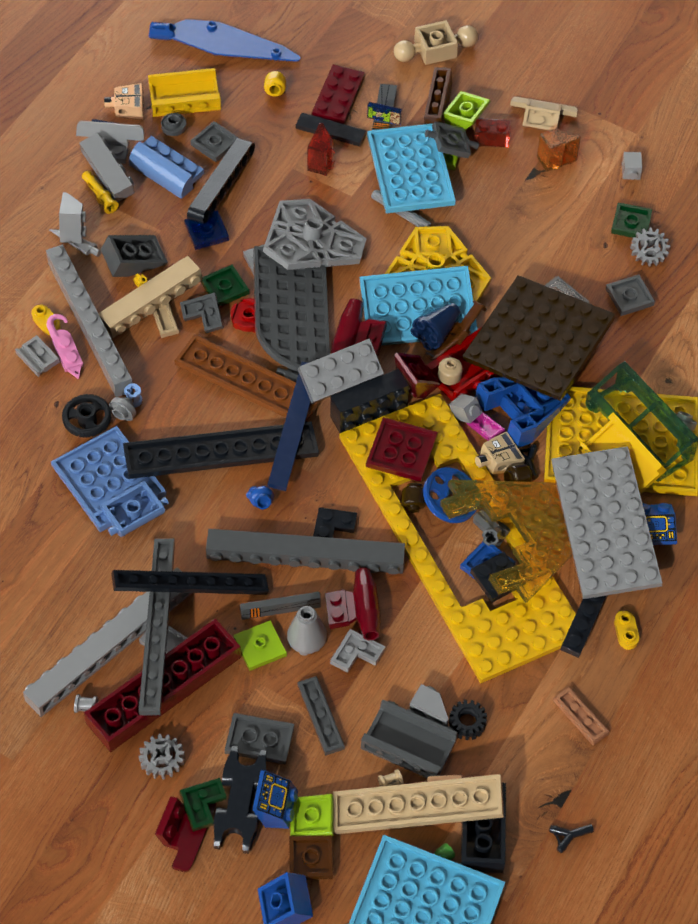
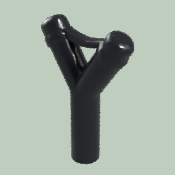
M532 444L527 449L520 450L525 458L524 463L533 471L534 477L532 480L538 478L533 463L538 448L535 444Z
M592 824L573 830L551 825L549 832L553 833L557 839V851L563 853L574 838L592 833L594 829ZM558 835L565 836L561 843Z

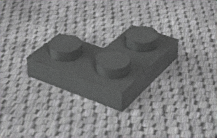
M215 293L180 302L185 321L202 317L206 333L224 328Z

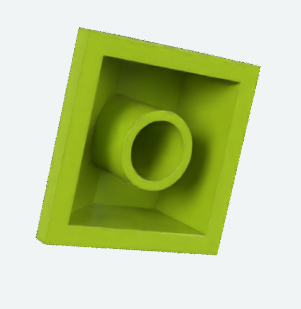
M460 91L443 113L445 124L466 130L474 124L488 106L490 99Z

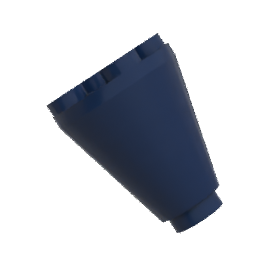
M450 303L413 320V328L410 330L411 334L419 339L426 350L431 351L432 349L439 348L461 314L459 307L454 303Z

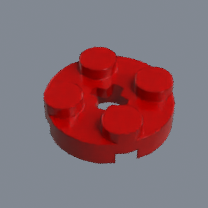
M246 298L242 299L243 302L238 304L236 302L231 308L233 327L245 332H255L254 299ZM252 313V317H246L245 315Z

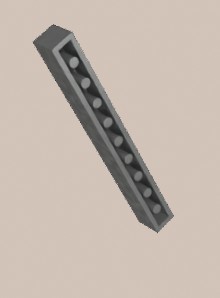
M208 529L206 557L213 561L228 560L235 563L242 561L252 564L268 563L275 566L281 564L292 567L308 566L310 568L321 567L331 570L347 569L350 571L368 568L371 573L403 574L405 543Z

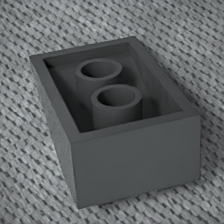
M108 235L101 248V252L113 277H129L168 263L155 235Z

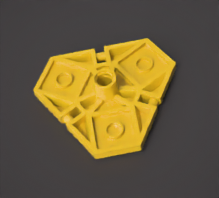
M449 226L415 227L401 248L400 257H395L385 273L468 266L473 301L476 300L477 302H479L491 282L489 274L472 254L467 255L468 249Z

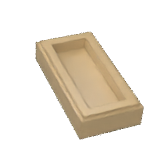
M168 303L155 310L153 316L161 338L179 334L170 304Z

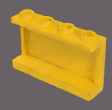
M215 68L148 75L153 117L165 116L170 113L186 114L221 110Z
M613 412L608 416L610 421L586 443L583 441L579 443L583 447L581 452L589 453L628 446L639 492L642 494L667 470Z

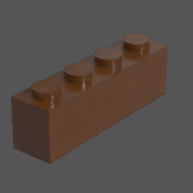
M434 67L424 114L425 124H433L435 121L445 122L443 113L448 107L453 83L451 68Z

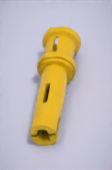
M85 171L82 174V178L97 196L96 200L99 204H102L105 213L111 214L115 212L119 206L118 202L113 200L111 193L102 187L91 171Z

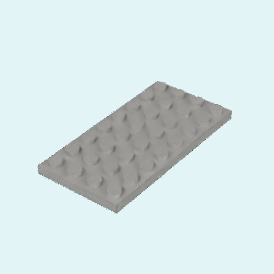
M628 446L552 458V468L582 598L588 599L661 587L662 579Z

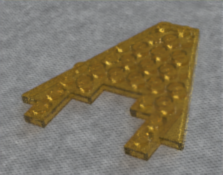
M449 480L448 487L454 496L442 499L440 502V506L449 519L483 508L492 522L509 517L526 541L525 544L514 547L512 551L520 564L489 576V581L498 595L516 589L525 603L528 602L573 556L556 483Z

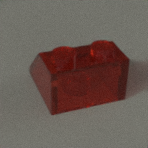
M477 118L474 128V141L479 142V146L508 148L510 138L509 119Z
M319 123L307 147V170L327 176L335 165V160H333L335 148H333V139L324 124Z

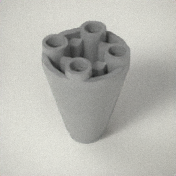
M303 606L298 610L287 630V641L290 647L303 656L319 651L327 642V630L317 612L310 606Z

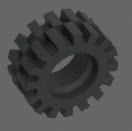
M464 700L463 704L459 701L457 706L454 705L452 711H450L449 724L458 733L459 739L465 736V740H469V737L474 740L476 735L480 737L485 730L487 713H485L484 707L480 708V703L477 702L474 705V700H471L470 703ZM464 714H470L475 717L476 722L471 726H466L461 723L460 717Z

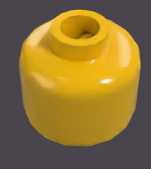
M278 71L268 73L264 81L265 92L273 97L282 95L286 89V77Z

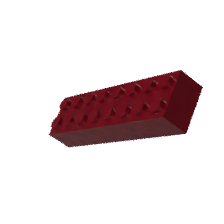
M214 619L166 653L161 715L139 714L141 671L84 712L85 722L111 753L241 658V646Z

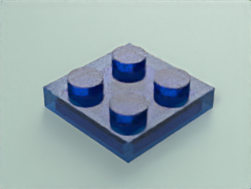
M218 210L214 211L206 224L184 219V225L195 250L229 241V235Z

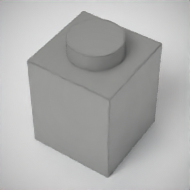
M624 152L622 159L623 179L640 180L642 172L641 152Z
M461 394L449 404L455 418L466 423L473 422L483 413L477 398Z

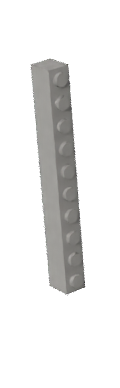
M63 244L46 250L48 265L115 397L125 395L124 389L132 383V378Z
M178 567L173 570V572H182ZM150 592L136 597L130 606L123 608L114 619L108 620L98 632L92 633L82 645H77L72 650V653L67 657L61 658L56 666L51 670L45 671L40 679L25 688L23 692L25 701L40 717L45 715L146 632ZM171 592L170 611L192 593Z

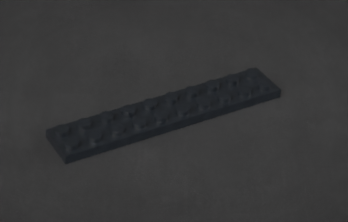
M312 421L305 422L295 459L319 456ZM284 425L123 443L128 479L274 462Z

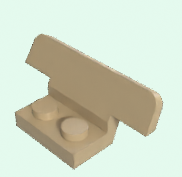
M513 97L510 106L526 108L522 125L525 127L556 132L560 114L577 117V108L574 106L522 97Z

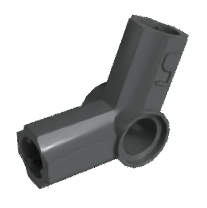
M484 509L476 512L473 516V523L483 531V542L488 546L495 545L499 547L509 534L510 529L504 523L497 521Z

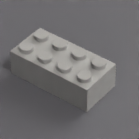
M370 338L298 368L312 404L384 374Z

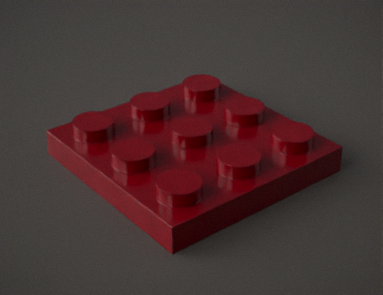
M383 417L366 461V467L421 482L438 432Z

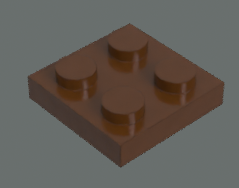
M332 835L289 836L290 873L305 875L306 880L333 879Z

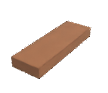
M570 687L553 698V702L592 745H595L609 735V730Z

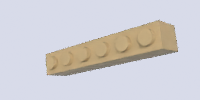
M186 256L98 313L108 333L113 338L122 334L126 329L139 323L146 316L153 314L161 306L168 304L178 295H182L186 290L197 285L203 280L200 268L189 256Z

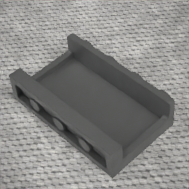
M382 700L380 709L367 734L364 733L361 739V749L428 779L429 776H440L456 744L458 733L450 726H442L432 718H424L417 715L411 709L406 710L399 707L393 701Z

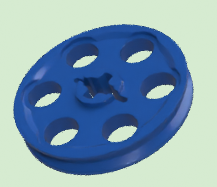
M450 467L437 469L427 478L423 487V496L427 507L436 517L445 522L462 523L468 520L478 509L480 501L478 489L472 479L458 469ZM452 476L457 477L460 480V484L455 483L452 480ZM435 477H440L443 484L437 483ZM464 491L470 492L472 499L467 498ZM430 492L436 493L438 495V499H433L430 495ZM454 492H456L454 496L449 497L447 500H445L449 496V494H453ZM460 506L465 507L468 511V514L462 513L460 510ZM443 507L449 508L451 514L444 513Z

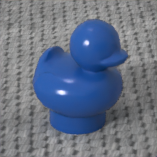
M252 486L247 492L246 497L254 507L267 509L273 502L274 493L266 486Z

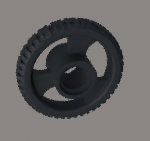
M83 394L67 402L62 412V421L65 428L71 434L83 438L93 437L102 433L111 422V409L103 398L93 394ZM104 410L105 416L103 421L96 425V413ZM78 419V424L84 429L73 426L69 420Z

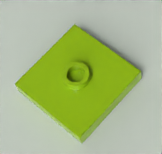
M271 620L233 635L234 640L241 646V654L249 671L287 656V652Z
M333 794L298 797L293 805L294 819L290 824V836H334Z

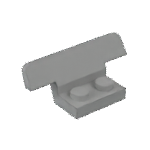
M79 121L76 129V136L90 137L98 133L101 138L104 137L108 144L107 148L115 153L117 163L126 164L129 149L128 140L144 141L145 139L144 128L141 125Z

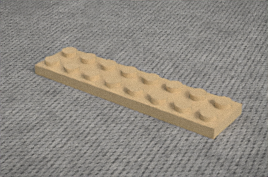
M500 774L333 792V831L335 834L504 817L502 777Z

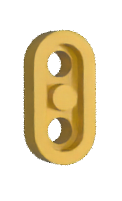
M37 305L31 311L32 319L45 334L50 335L46 323L48 318L54 315V313L45 305ZM59 319L54 320L53 324L56 330H60Z
M629 611L618 612L614 619L618 642L624 649H634L639 642L635 617Z

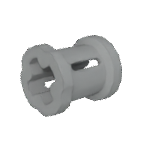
M77 694L74 702V712H85L98 703V697L88 698Z

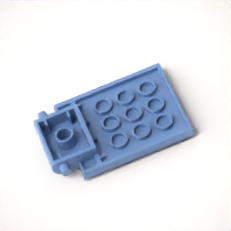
M117 426L51 461V465L98 531L102 532L108 529L111 536L117 533L120 537H123L164 514V506L168 505L169 502L165 497L167 495L166 490L155 476L128 479L123 443L129 441Z

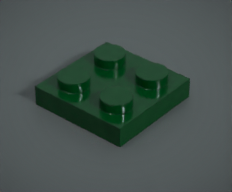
M618 202L611 234L633 238L637 232L641 233L643 228L648 232L652 209Z
M233 264L206 275L201 280V284L208 294H216L219 307L249 294V288Z

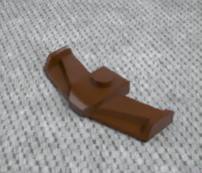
M474 300V305L462 322L459 323L457 321L443 344L439 348L425 353L427 357L433 361L453 345H460L471 333L469 329L482 310L486 311V307Z

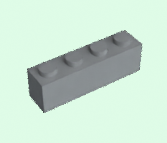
M96 133L79 142L81 152L107 191L111 193L113 200L119 202L134 194L133 186L135 184L130 176L127 177L123 165L117 163V157L112 150L109 151L107 148L108 144L104 137L101 138Z

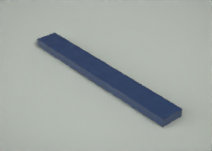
M302 361L301 366L307 364L308 362ZM300 374L297 377L267 485L269 488L286 491L311 403Z

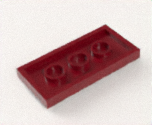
M332 64L312 110V115L345 124L365 77V72Z

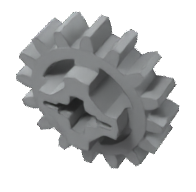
M650 227L649 231L646 232L643 228L641 233L637 232L635 237L632 238L631 242L633 244H631L630 249L633 251L631 255L637 256L635 261L642 260L641 265L647 262L648 267L652 263L657 266L659 261L663 263L665 257L668 256L670 245L666 244L669 239L663 238L665 233L658 234L659 229L653 232L652 227Z
M159 734L158 739L151 736V742L144 741L145 748H140L139 762H142V770L146 769V775L153 773L154 779L158 775L165 779L166 774L173 777V771L179 772V765H184L182 758L185 755L184 751H182V744H177V738L171 741L168 734L165 738H162V735ZM173 751H174L175 754H176L175 759H173V756H172V755H173ZM149 754H151V761H150V762L148 761V755H149Z

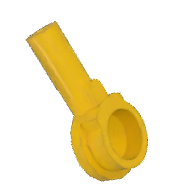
M137 273L135 274L136 277L133 278L137 287L148 282L143 274L139 275Z

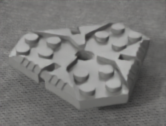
M311 199L279 201L263 252L287 270L318 268L323 265L325 267L360 264L367 238L344 222H335L334 215Z

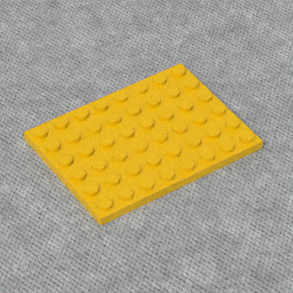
M582 387L569 388L567 393L571 397L570 401L546 428L545 484H556L551 459L583 454L581 452L583 447L579 443L582 441L586 443L610 421L608 416L614 412L667 470L644 492L698 497V397ZM679 411L692 415V419L697 422L695 430L685 432V434L674 431L672 423L669 422L671 413L678 414Z

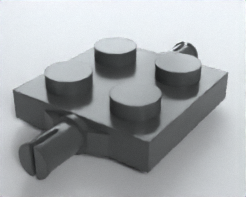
M435 121L432 125L433 131L428 129L425 131V137L434 138L436 141L438 152L468 159L471 155L470 148L478 149L479 142L471 141L467 137L464 128Z

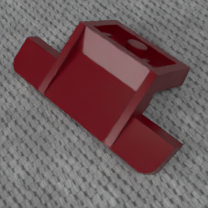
M170 796L155 835L164 846L178 850L171 867L177 871L188 872L192 867L207 827L193 831L184 805L177 797ZM217 803L208 805L211 815H213Z

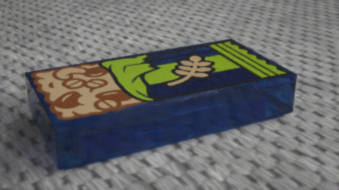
M369 102L367 118L400 125L402 122V109Z

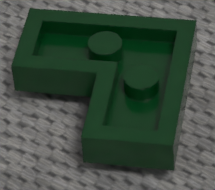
M220 778L179 791L193 831L212 826L214 821L208 805L226 800L227 798Z

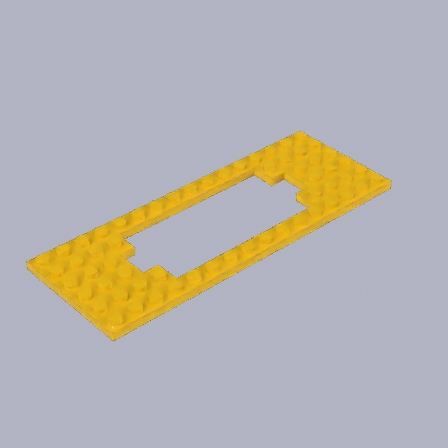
M441 393L339 433L341 442L399 543H405L407 557L480 684L561 649L576 613L485 466L479 468L476 465L475 457L479 455ZM383 417L438 432L430 456L437 469L458 461L466 475L475 483L479 496L489 513L497 521L504 523L510 529L505 539L529 579L525 580L526 584L512 592L516 599L515 601L491 611L483 598L464 607L460 606L392 489L411 481V479L366 467V461Z

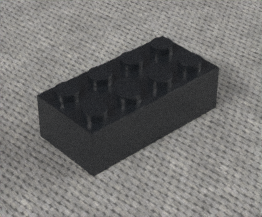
M396 369L330 396V417L339 433H342L408 406L409 385L400 370Z
M502 783L503 818L461 822V865L479 872H504L506 783Z

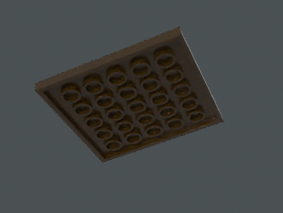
M518 275L462 357L466 362L562 401L615 320V313Z

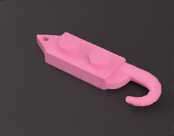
M61 314L51 315L46 324L65 372H69L79 379L83 362L72 336L66 330H56L53 324L56 319H61L65 323L68 320Z

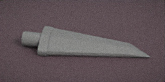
M48 229L60 237V230ZM82 239V244L69 243L85 255L93 254L97 257L101 255V250L97 249L98 245L84 239Z

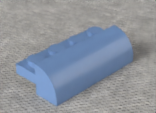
M150 136L143 143L139 141L129 157V165L181 199L193 189V184L204 174L203 168L153 136Z

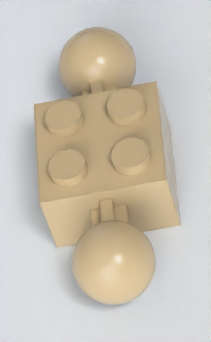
M447 20L415 27V44L407 40L399 41L394 47V56L401 62H408L414 57L415 53H420L425 65L457 58L458 43L463 47H471L477 42L478 33L472 26H463L454 35Z

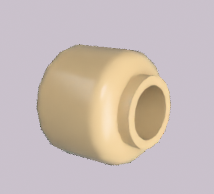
M452 357L443 359L438 366L439 380L446 385L457 384L462 377L463 368L461 362Z

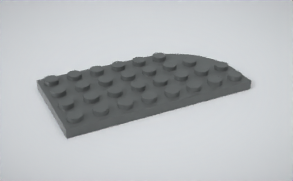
M254 246L255 332L262 348L275 361L295 371H298L302 361L310 363L330 355L325 265L318 268L287 270L263 252L264 247Z

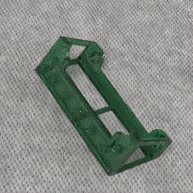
M625 361L619 364L587 393L585 404L589 411L594 413L600 411L609 421L608 416L614 412L665 469L681 455L683 461L667 470L656 480L657 482L694 459L698 437ZM617 373L615 384L598 393L597 390ZM615 389H618L619 392L625 391L627 393L632 391L647 409L632 423L627 424L603 398ZM649 412H652L678 440L677 447L679 451L666 463L632 429Z

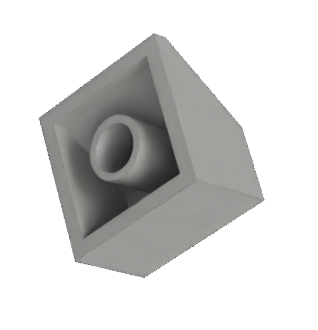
M63 192L59 211L60 242L82 244V238L86 237V226H83V222H86V211H83V204L67 192Z

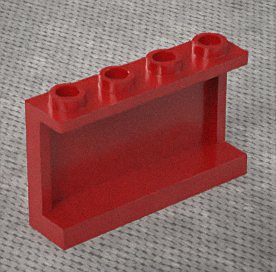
M481 328L469 335L460 345L456 344L427 364L441 384L438 388L451 401H454L461 394L469 395L477 390L478 383L497 376L495 373L463 360V354ZM445 358H456L462 364V377L457 384L446 385L438 378L439 363Z

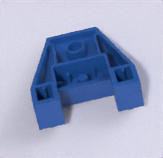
M504 377L492 378L478 383L475 394L480 407L484 411L500 406L512 419L510 420L508 434L518 448L533 443L571 399L568 393H566L562 401H559Z

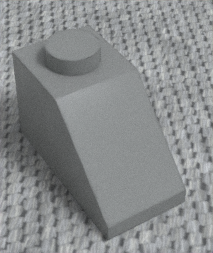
M421 684L410 702L409 709L424 718H432L442 726H448V716L440 693L431 686Z

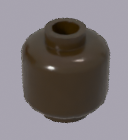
M525 463L509 465L504 472V481L512 489L528 487L534 477L532 469Z
M409 483L402 489L401 504L408 509V512L417 513L426 506L422 484Z

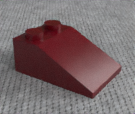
M398 352L394 355L396 369L400 370L410 388L409 392L413 397L425 399L441 385L420 355Z

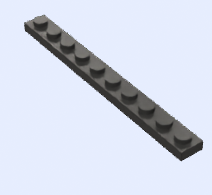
M174 538L154 539L152 571H173ZM150 592L139 702L140 715H161L171 592Z

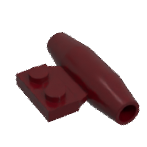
M354 298L349 299L338 323L331 354L370 338L378 357L387 327L386 321L373 319L362 321L363 302Z
M359 568L355 571L353 592L345 591L344 589L325 593L328 623L330 629L350 626L351 623L357 620L363 638L372 641L379 637L381 614L378 593L370 569Z

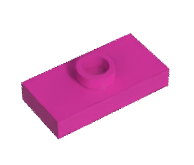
M484 412L473 422L467 423L468 426L487 441L505 432V428Z

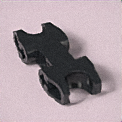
M232 746L225 762L222 776V785L231 787L227 809L219 807L216 809L213 823L214 849L220 850L225 837L236 833L243 838V853L249 854L257 836L259 818L250 810L254 790H257L260 771H267V751L261 750L256 762L250 766H245L238 761V747Z

